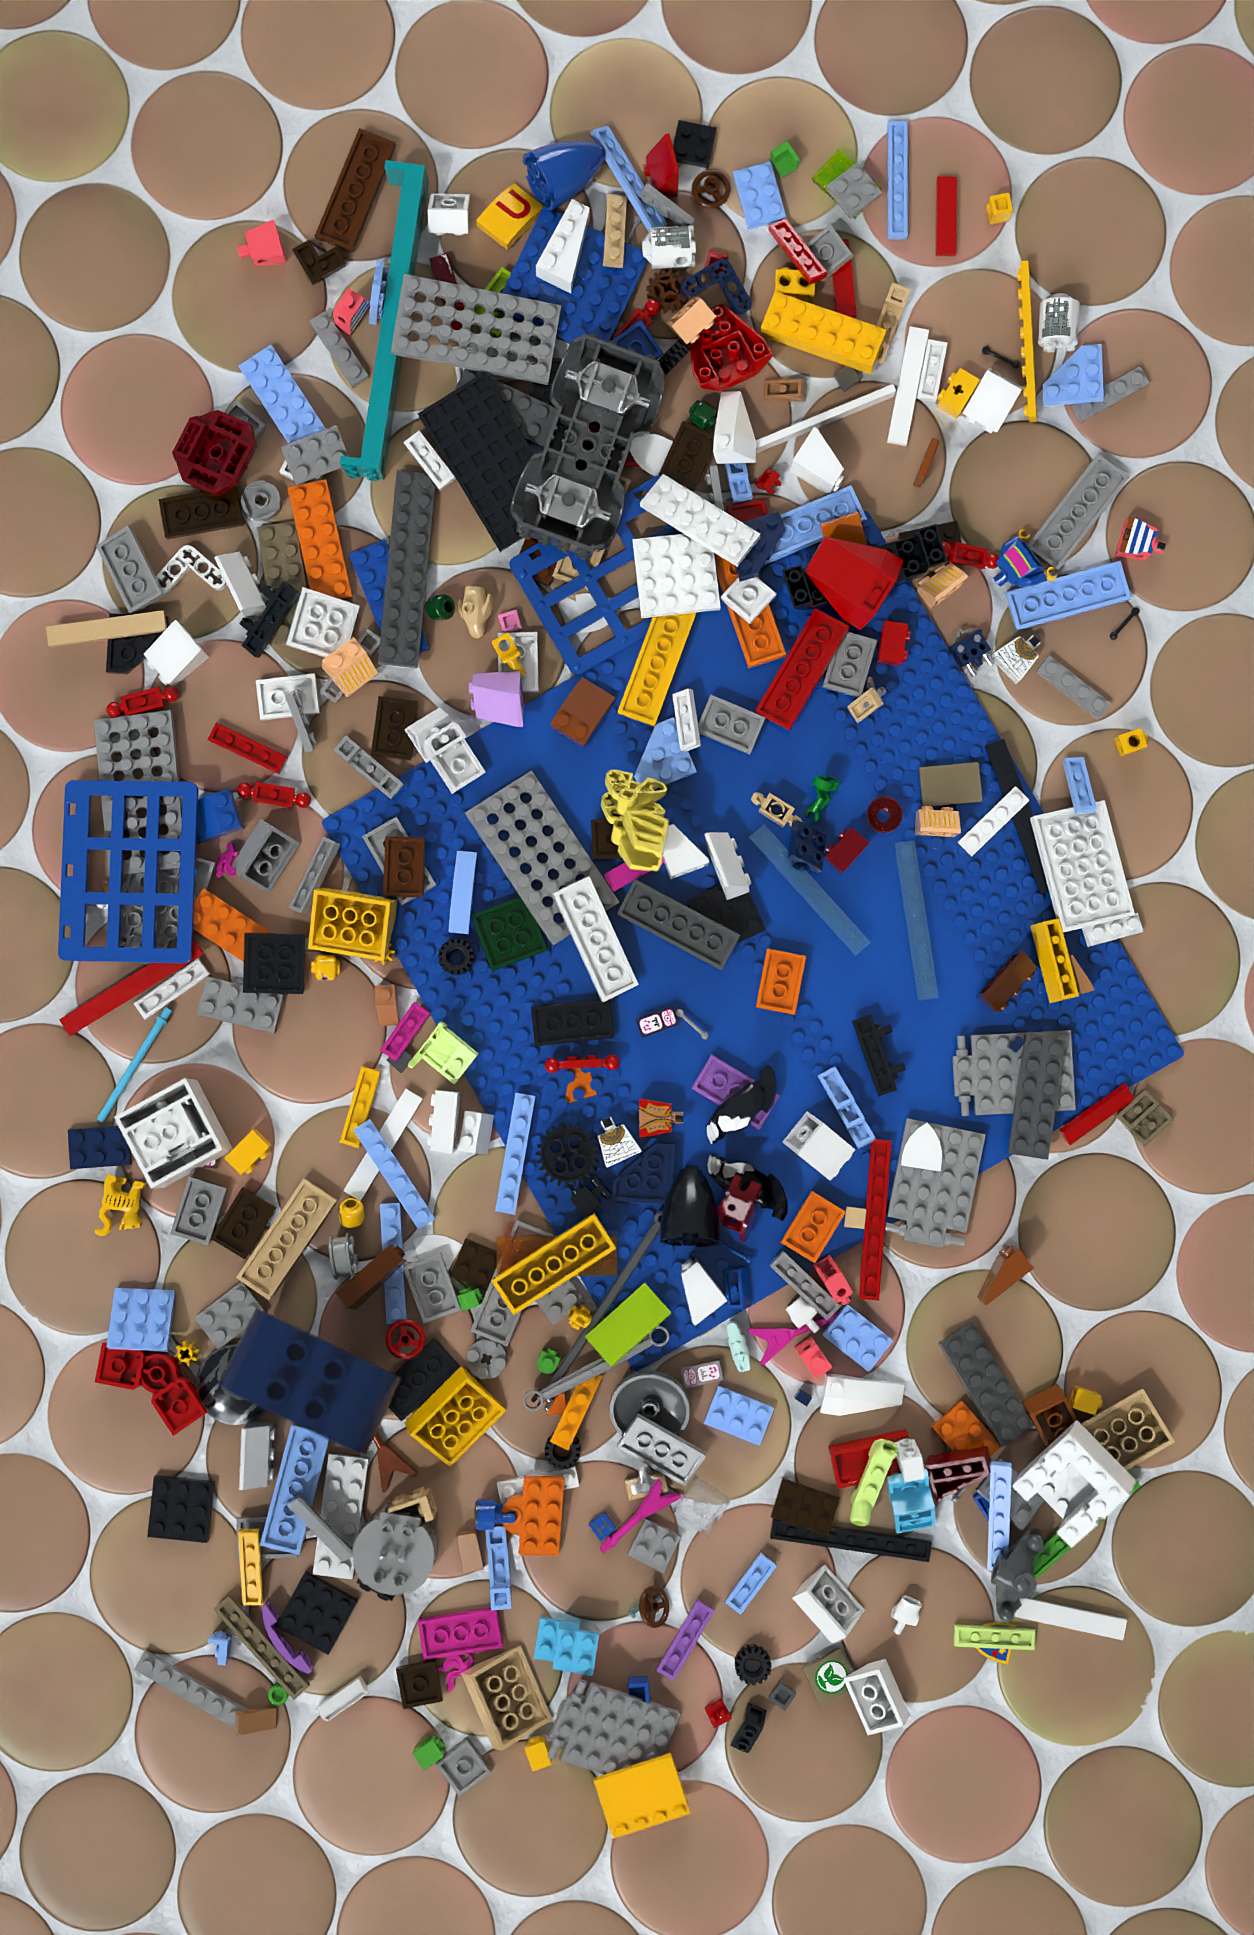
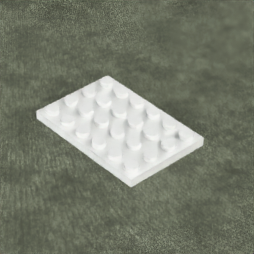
M1105 800L1095 802L1097 809L1094 813L1075 814L1074 807L1030 818L1056 919L1060 918L1063 933L1135 915Z

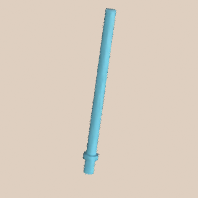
M165 1007L161 1015L156 1017L155 1025L96 1118L97 1120L105 1121L161 1028L168 1023L167 1019L172 1012L168 1007Z

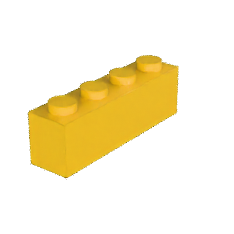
M1060 918L1031 925L1049 1003L1078 997L1079 993Z

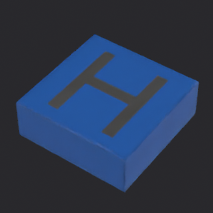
M605 1511L588 1524L600 1541L616 1530V1526Z

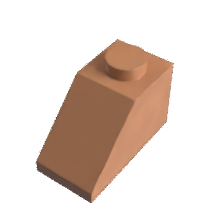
M397 985L375 986V1002L379 1026L398 1025Z

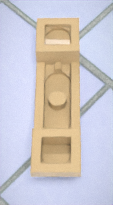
M893 282L876 325L886 329V338L876 362L880 365H883L911 290Z

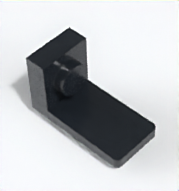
M748 1702L745 1707L742 1724L731 1741L732 1747L746 1753L750 1752L763 1730L767 1710Z

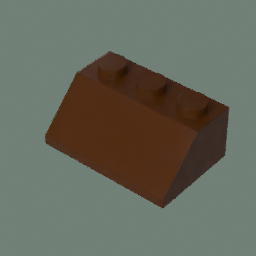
M1015 952L976 998L993 1013L1002 1012L1009 1005L1007 1002L1011 996L1015 997L1022 990L1020 986L1023 982H1029L1035 975L1033 971L1037 967L1025 952Z

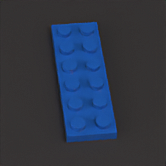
M386 540L349 554L380 633L389 547ZM422 629L419 654L430 650Z

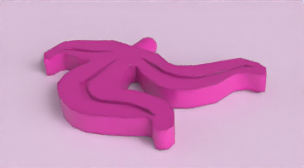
M232 843L226 845L228 852L221 854L217 860V877H221L224 871L230 874L231 877L236 875V870L232 867L235 856L239 853L236 852L235 845Z
M468 1654L469 1658L465 1662L460 1655L449 1656L445 1659L443 1666H438V1670L441 1672H446L451 1666L457 1668L456 1670L449 1671L447 1674V1692H451L454 1689L455 1677L461 1676V1673L471 1668L474 1662L472 1654Z

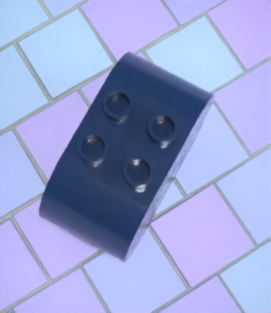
M256 1308L218 1384L239 1397L317 1435L358 1453L366 1454L403 1378Z

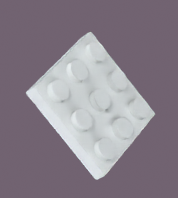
M302 587L286 645L326 658L351 639L359 605Z

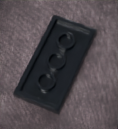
M597 999L531 1007L535 1046L614 1038L610 999L605 1002Z
M435 1337L424 1346L419 1355L410 1359L394 1373L403 1379L389 1408L400 1421H403L461 1367Z

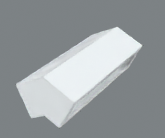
M360 1675L322 1701L317 1707L321 1718L328 1722L369 1693L367 1684Z

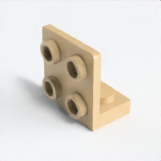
M419 1487L414 1489L412 1494L405 1495V1493L395 1496L388 1507V1512L391 1513L420 1503L418 1505L420 1516L424 1517L427 1522L435 1518L438 1509L431 1488Z

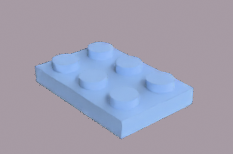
M771 161L733 171V179L748 230L774 224L786 218Z
M848 1304L841 1308L822 1332L826 1339L868 1372L893 1342L889 1336Z
M718 1385L704 1424L760 1446L774 1407Z

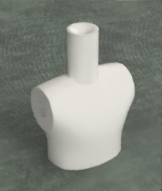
M802 1296L785 1309L792 1322L798 1328L807 1324L813 1333L820 1329L812 1319L818 1312Z
M903 1595L899 1603L893 1607L891 1617L898 1620L893 1630L896 1634H901L905 1624L917 1625L919 1610L922 1606L918 1600Z

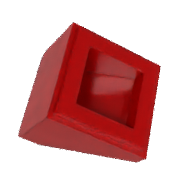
M710 249L704 268L720 259L727 260L728 254ZM720 266V268L717 271H715L714 274L717 275L719 272H724L725 266Z

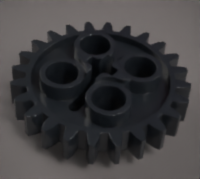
M561 1122L559 1125L560 1129L553 1125L552 1133L548 1130L545 1131L548 1136L547 1138L540 1137L544 1143L537 1144L541 1151L535 1154L541 1156V1158L536 1163L543 1164L539 1171L546 1170L547 1172L544 1174V1177L552 1176L550 1179L551 1183L557 1179L558 1186L564 1181L566 1187H568L569 1182H572L575 1187L576 1180L583 1184L584 1176L588 1179L591 1178L588 1173L589 1171L596 1172L592 1166L599 1165L595 1158L600 1157V1154L595 1153V1150H598L600 1146L593 1145L597 1139L589 1138L592 1132L584 1133L586 1130L585 1126L579 1130L578 1123L573 1128L570 1122H568L567 1127H564ZM563 1137L567 1139L569 1152L574 1153L571 1156L573 1172H570L567 1157L562 1155L565 1153ZM578 1137L581 1140V1146L578 1148L572 1147L570 1139ZM557 1141L561 1144L562 1149L560 1152H553L550 1145L552 1142ZM576 1157H583L586 1164L583 1167H577L574 1163ZM563 1161L566 1164V1170L563 1172L557 1171L555 1163Z

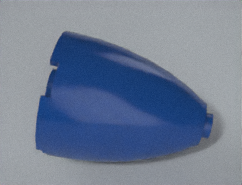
M563 141L548 144L523 155V164L527 165L528 175L526 179L539 203L543 202L546 205V211H552L575 197L597 174L604 161L605 152L596 143Z

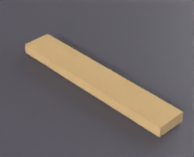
M162 610L47 626L46 633L48 646L57 647L164 632L167 629L165 611Z

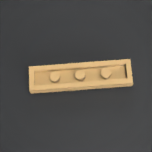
M607 194L603 266L623 268L627 196Z

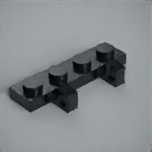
M282 581L279 588L275 589L264 585L260 592L269 599L265 610L257 621L254 622L250 618L243 617L239 623L247 630V638L241 646L255 658H260L301 594L287 581Z
M871 1014L853 1020L852 1024L878 1097L896 1091L897 1087L894 1079H897V1073L905 1071L906 1067L904 1062L893 1066L891 1062H887L881 1041H883V1035L893 1032L891 1025L881 1028L879 1023L874 1025Z

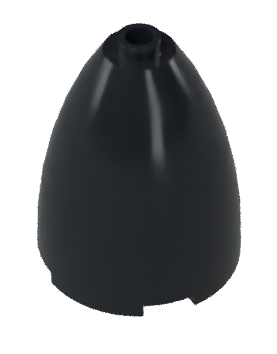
M688 1165L686 1169H682L670 1188L660 1224L659 1237L660 1242L663 1244L680 1247L682 1245L695 1247L718 1245L720 1225L716 1201L708 1180L703 1172L698 1169V1166Z

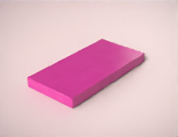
M491 1607L418 1618L423 1660L503 1648L498 1610H491Z

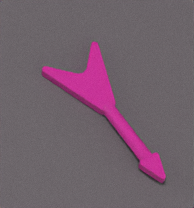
M835 1312L828 1320L822 1317L814 1320V1322L819 1327L830 1324L838 1312ZM805 1324L801 1328L796 1327L793 1329L750 1328L748 1333L768 1342V1346L760 1361V1365L763 1366L793 1340L795 1336L808 1332L811 1329Z
M657 1479L637 1510V1513L611 1537L608 1536L600 1547L601 1552L604 1553L616 1546V1542L640 1520L679 1500L682 1497L681 1494L677 1492L660 1496L662 1482L660 1479Z

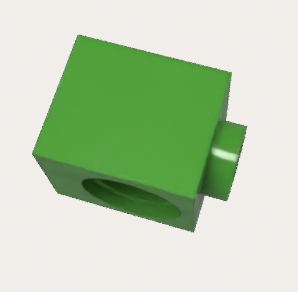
M434 1733L414 1747L413 1755L422 1769L426 1770L444 1757L446 1745L442 1738H437Z

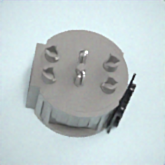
M385 1503L382 1510L373 1514L364 1524L353 1548V1564L359 1577L356 1583L359 1584L361 1589L377 1593V1596L384 1601H393L395 1595L413 1592L427 1580L437 1557L438 1540L434 1527L430 1521L426 1522L425 1518L420 1516L418 1508L405 1507L389 1513L388 1507L390 1504Z

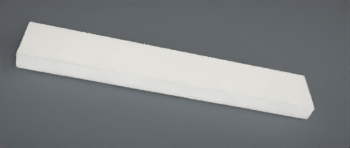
M909 327L887 443L907 445L929 330Z
M408 1089L404 1090L379 1131L391 1151L423 1098ZM368 1152L343 1190L359 1201L362 1200L380 1171Z
M1029 1597L1019 1598L1022 1606L1015 1612L1014 1617L1114 1639H1124L1127 1624L1125 1618Z

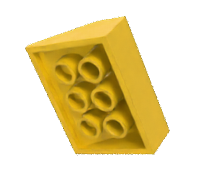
M325 887L315 889L308 949L385 961L395 923L398 899Z
M461 1366L404 1424L410 1436L451 1467L507 1410L474 1376Z
M671 1753L593 1778L613 1839L691 1814L687 1794Z

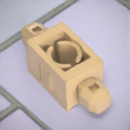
M759 792L753 794L751 801L758 806L759 804L761 806L758 812L781 827H784L786 822L791 827L792 822L796 820L802 822L801 818L797 815H792L795 808L769 793L767 798H764V795ZM770 801H773L770 806H779L782 814L785 812V809L787 810L782 820L779 819L782 817V814L774 815L771 812V807H769L768 811L765 810Z

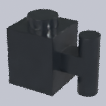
M596 1176L590 1181L595 1187L593 1190H590L586 1185L584 1187L579 1185L571 1192L573 1196L570 1200L585 1217L601 1205L600 1200L597 1198L598 1195L602 1194L605 1199L611 1195L610 1191Z

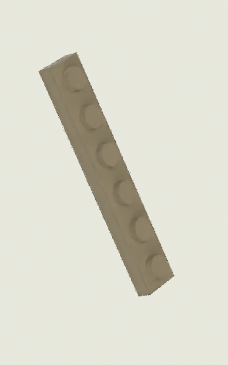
M230 1594L214 1608L219 1617L293 1700L309 1687L310 1683L293 1665L284 1659L270 1638Z

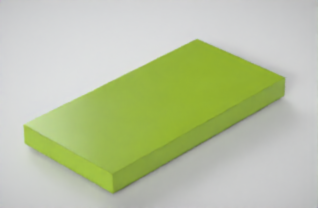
M644 1283L590 1331L585 1338L605 1361L613 1367L672 1313Z

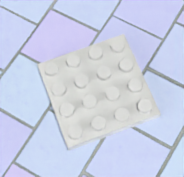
M685 534L632 539L641 618L720 610L713 551Z

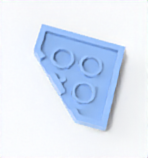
M377 259L372 285L369 324L377 325V318H382L386 285L384 280H387L388 268H384V260Z
M1102 345L1081 346L1043 384V406L1104 401Z
M674 717L656 724L634 775L635 781L642 783L649 777L668 785L697 773L689 752L680 751L677 724Z

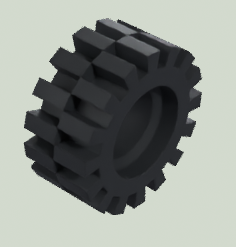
M681 338L658 360L665 375L691 350Z
M450 939L439 949V964L447 973L461 975L472 968L475 954L473 948L466 941ZM454 949H459L464 954L463 962L458 965L452 964L449 960V954Z
M549 1436L544 1449L545 1458L548 1460V1463L552 1464L556 1469L557 1467L560 1468V1470H564V1468L569 1469L572 1465L574 1466L577 1460H579L581 1453L579 1439L574 1437L568 1456L559 1457L555 1453L556 1445L550 1442L552 1436Z
M750 1644L747 1645V1648L742 1647L741 1652L738 1651L735 1658L737 1676L748 1685L752 1683V1686H754L757 1682H759V1685L762 1684V1680L766 1681L768 1679L767 1676L771 1673V1661L767 1651H764V1648L761 1646L760 1648L757 1647L755 1644L753 1647ZM749 1658H757L760 1661L761 1666L756 1672H750L746 1669L745 1663Z

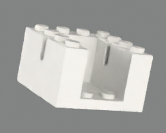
M184 1078L114 1117L151 1189L165 1188L194 1172L195 1168L203 1167L233 1150L200 1084L194 1079ZM184 1143L183 1146L179 1147L178 1149H176V1150H174V1151H172V1152H169L170 1150H172V1149H174V1148H176V1147H178L179 1145H181V1144Z
M1076 1420L1020 1472L1012 1487L1026 1501L1035 1493H1038L1063 1518L1057 1533L1072 1548L1098 1525L1100 1518L1104 1519L1130 1496L1136 1480Z

